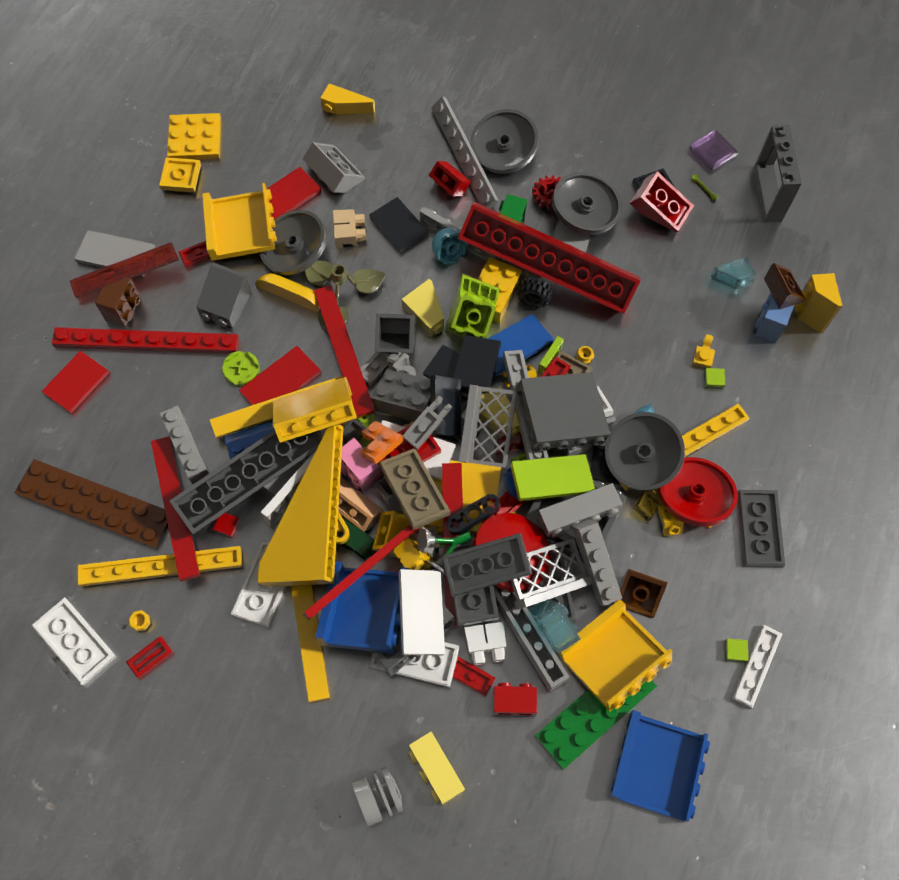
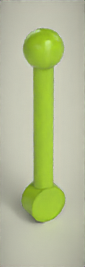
M697 174L692 176V181L697 182L711 196L712 200L718 199V195L713 194L699 180Z

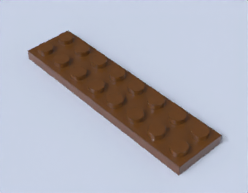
M33 459L14 492L17 496L156 550L168 528L165 509L36 459Z

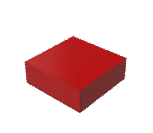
M225 513L217 519L213 530L233 538L240 518Z

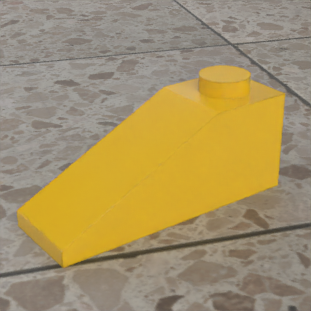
M328 84L320 97L322 109L336 115L369 114L375 112L374 99L332 84Z

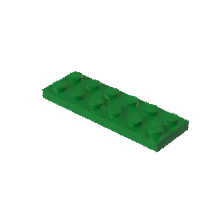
M646 681L635 695H629L625 699L624 704L620 708H614L610 712L588 689L539 731L535 737L560 768L564 770L654 690L657 685L653 681Z

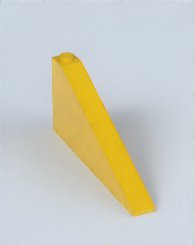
M340 424L327 428L259 562V570L257 571L259 584L267 587L334 584L343 427Z

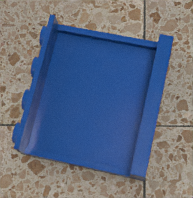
M335 561L334 584H328L326 594L356 570V568H345L342 562ZM369 570L324 607L321 611L315 635L320 646L393 653L394 646H397L399 642V634L397 632L398 627L401 626L399 572Z
M632 710L629 713L609 797L684 823L689 822L690 818L693 819L696 810L693 802L695 796L697 797L700 791L699 775H702L705 769V762H702L704 753L707 754L710 746V741H707L708 734L701 735L642 716L641 712Z

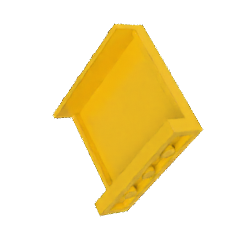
M262 183V191L212 199L209 192L202 194L206 245L212 261L275 250L274 242H277L276 232L273 231V228H275L274 217H271V214H274L272 203L269 202V200H272L270 189L267 190L265 183Z
M347 377L273 400V426L279 442L281 443L356 419L357 415L352 403V392Z
M450 460V463H462L463 509L488 494L498 495L501 467ZM432 478L443 497L442 481ZM491 501L487 502L488 506L493 504ZM481 505V506H479V507L481 508L482 513H483L485 510L483 509V507H482V505ZM472 510L468 514L470 519H476L479 516L477 510ZM463 516V521L465 522V524H467L468 522ZM443 518L422 527H425L428 531H434L439 535H443ZM482 523L477 524L464 533L469 532L471 537H475Z
M621 599L558 649L559 658L609 712L614 708H620L629 695L633 696L641 689L643 683L652 681L657 675L656 672L661 668L666 669L672 663L673 652L671 649L667 651L626 611V604Z

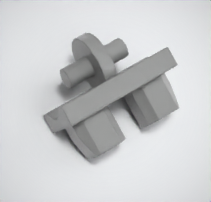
M393 352L387 358V362L390 364L388 369L416 376L415 368L410 366L409 356L406 353L400 356Z

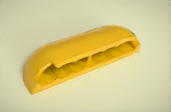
M272 273L262 275L255 282L256 287L317 313L320 311L314 290Z

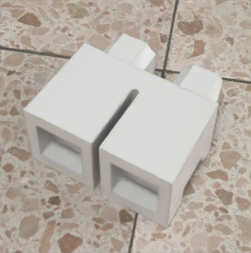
M503 622L485 624L484 629L483 625L464 627L468 655L471 656L474 666L485 664L484 654L492 653L493 663L504 661L506 639Z

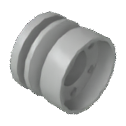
M386 767L381 768L384 779L380 781L376 771L373 772L374 783L371 785L365 776L351 782L368 827L382 821L380 811L382 809H385L387 814L392 817L393 814L390 806L395 804L398 813L403 812L402 796L394 777L388 772Z

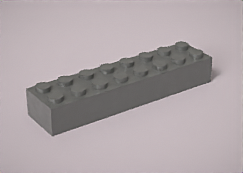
M273 430L170 500V503L191 533L196 534L317 450L323 434L318 430L280 443L276 431Z

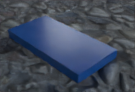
M533 314L488 338L501 341L494 376L506 370L503 359L504 351L522 350L524 359H527L553 344V337Z

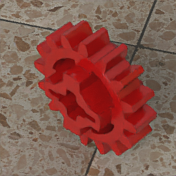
M546 175L544 180L539 178V183H534L532 199L535 200L536 205L541 203V208L547 206V210L553 207L552 195L556 185L561 180L560 176L555 179L554 175L551 178H548Z

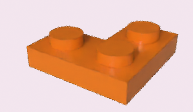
M375 420L362 431L363 438L371 442L361 450L362 457L377 464L404 441L403 436Z

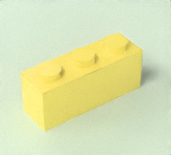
M432 732L409 745L411 751L408 754L414 764L419 763L422 769L419 771V774L425 783L429 781L433 789L430 793L436 803L440 801L444 805L465 791Z

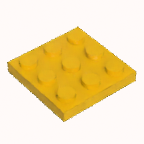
M220 113L169 115L167 157L180 159L220 158Z

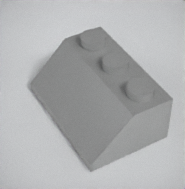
M312 142L303 157L307 167L313 170L318 175L317 177L328 185V189L333 193H345L365 179L361 172L335 145Z

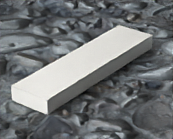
M764 624L761 626L731 698L732 700L750 709L753 708L782 633Z

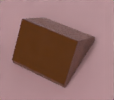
M773 263L764 280L779 310L807 301L791 270Z
M628 569L623 576L620 586L623 598L621 600L626 604L627 609L654 618L668 582Z

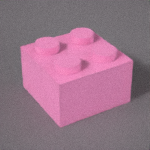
M353 438L342 447L341 474L344 477L347 475L351 480L349 481L350 484L357 490L359 489L363 494L374 486V482L381 480L378 464H374L362 457L361 450L364 448Z

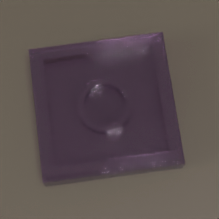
M717 130L694 142L689 148L710 171L732 159L738 153Z

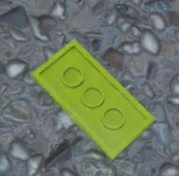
M586 454L512 461L510 464L519 501L580 495L595 490Z

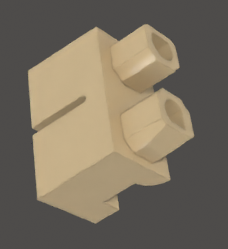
M354 209L333 210L336 248H343V244L357 246V241L366 240L365 228L356 229V226H365L364 214H355Z

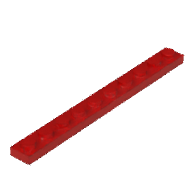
M55 327L51 344L54 347L231 354L238 351L239 336L238 334Z

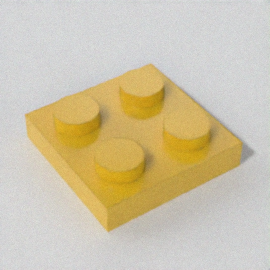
M166 157L159 184L160 189L195 192L201 167L200 160Z

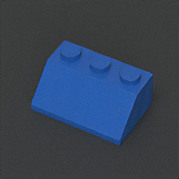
M273 420L226 435L225 443L230 459L275 430Z

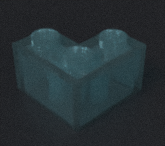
M548 599L529 610L553 650L561 653L580 640L577 634L579 629L573 621L570 622L567 616L569 612L564 604Z

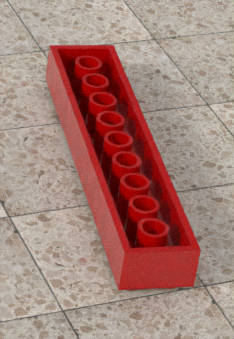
M476 202L472 204L458 236V239L623 314H625L641 281L640 277Z

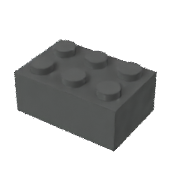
M386 369L371 396L375 411L415 422L427 406H430V380Z

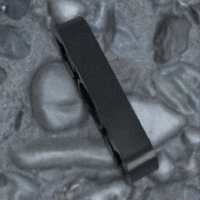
M488 494L450 516L446 522L449 532L453 535H460L496 514L501 507L498 497L494 494ZM488 501H491L492 503H494V507H493V508H491L490 506H488V503H487ZM481 505H482L483 509L485 510V513H484V514L482 513V510H481V508L479 507V506H481ZM477 510L479 516L476 519H470L468 517L470 511ZM462 516L465 517L468 522L467 524L463 521ZM455 521L459 523L460 526L457 529L456 527H453V522Z

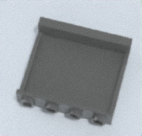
M593 372L523 378L516 386L517 394H522L533 434L535 443L531 447L532 450L547 451L550 448L565 449L569 446L601 445L611 435Z

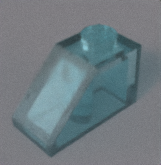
M746 257L715 267L710 277L714 281L737 289L749 287L757 274Z

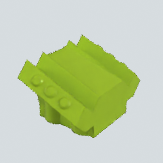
M462 274L453 305L449 312V318L446 321L445 331L462 338L465 335L480 338L487 337L496 310L500 288Z

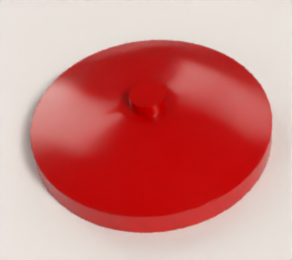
M685 457L678 475L669 484L658 489L660 500L670 514L682 522L701 527L714 526L725 521L732 514L738 500L737 488L732 477L716 463L698 457Z
M500 513L488 518L479 527L473 540L474 547L521 533L527 553L547 547L549 544L545 535L536 524L526 517L515 513ZM550 550L546 555V559H548L549 561H551ZM531 556L529 563L537 568L540 560ZM543 563L540 571L547 574L550 566ZM532 571V575L525 576V578L532 581L535 572ZM538 575L535 584L538 585L544 578ZM511 581L494 585L502 590L514 592ZM521 581V592L527 591L530 585Z

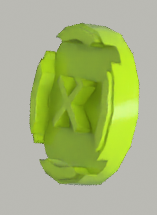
M236 351L225 358L222 373L225 380L231 385L237 387L245 386L259 375L260 366L257 358L252 353Z

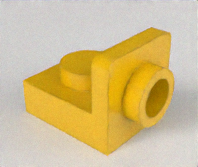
M664 505L658 506V514L663 524V535L682 534L684 522L670 514Z

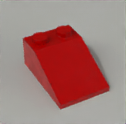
M658 171L645 178L630 201V204L640 214L674 232L680 230L694 207Z

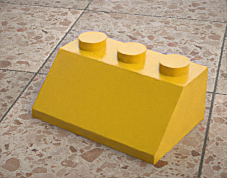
M834 273L811 275L802 290L807 301L794 305V311L797 312L798 319L819 333H824L842 307Z

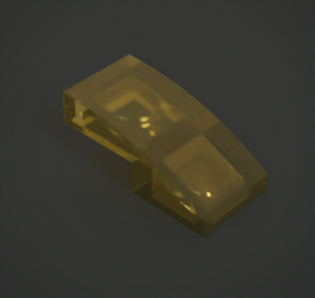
M658 489L644 491L633 508L646 521L653 518L658 506L662 504Z

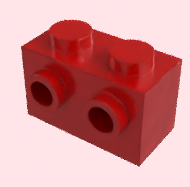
M436 161L428 175L452 197L463 196L471 184L468 178L446 161Z
M498 683V686H494L493 715L536 716L537 687H532V684L521 683L519 687L511 686L510 683Z

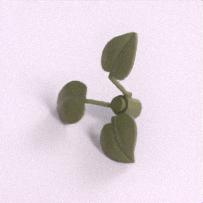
M317 260L305 270L306 277L312 285L323 286L327 281L335 283L337 303H339V286L343 285L347 278L351 284H356V289L364 294L377 291L385 278L384 272L360 269L353 273L352 279L350 273H346L345 266L341 264L333 266L327 261ZM339 307L344 323H346L348 311L344 307ZM320 310L317 315L318 321L327 330Z

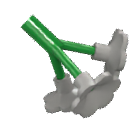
M421 527L417 534V547L419 551L427 553L433 558L443 545L452 544L445 553L447 555L453 551L456 545L472 538L469 532L454 538H437L433 532H429L425 527ZM440 557L438 562L427 560V563L434 569L446 575L442 557Z

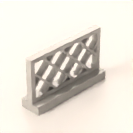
M470 385L459 461L507 468L517 391ZM491 392L494 399L485 405L482 401V393ZM504 394L512 395L511 403L504 407L499 398ZM497 401L503 409L493 415L488 407ZM486 409L492 418L483 424L479 419V414ZM505 411L509 416V421L501 426L496 418ZM495 420L500 428L491 435L485 426ZM483 428L489 437L480 443L476 435ZM503 431L506 435V441L499 446L493 437ZM492 439L497 448L488 454L482 445ZM481 447L487 456L481 460H473L474 452ZM500 450L504 455L503 463H495L490 456Z
M574 538L527 553L529 561L531 556L540 560L537 568L530 565L531 571L535 572L532 581L525 577L511 580L517 599L514 602L516 610L593 584L591 576L587 577ZM569 544L571 550L570 557L562 553L564 546ZM549 550L556 554L554 562L546 559ZM560 557L568 561L565 570L557 565ZM543 563L551 566L549 575L540 571ZM572 564L577 567L578 576L569 573ZM555 569L563 574L560 582L552 578ZM538 575L546 579L543 588L535 584ZM521 581L530 585L525 594H522L520 589Z

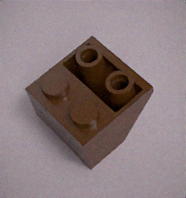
M126 277L102 287L95 304L105 321L126 327L128 321L132 319L135 307L140 303V295L132 279Z

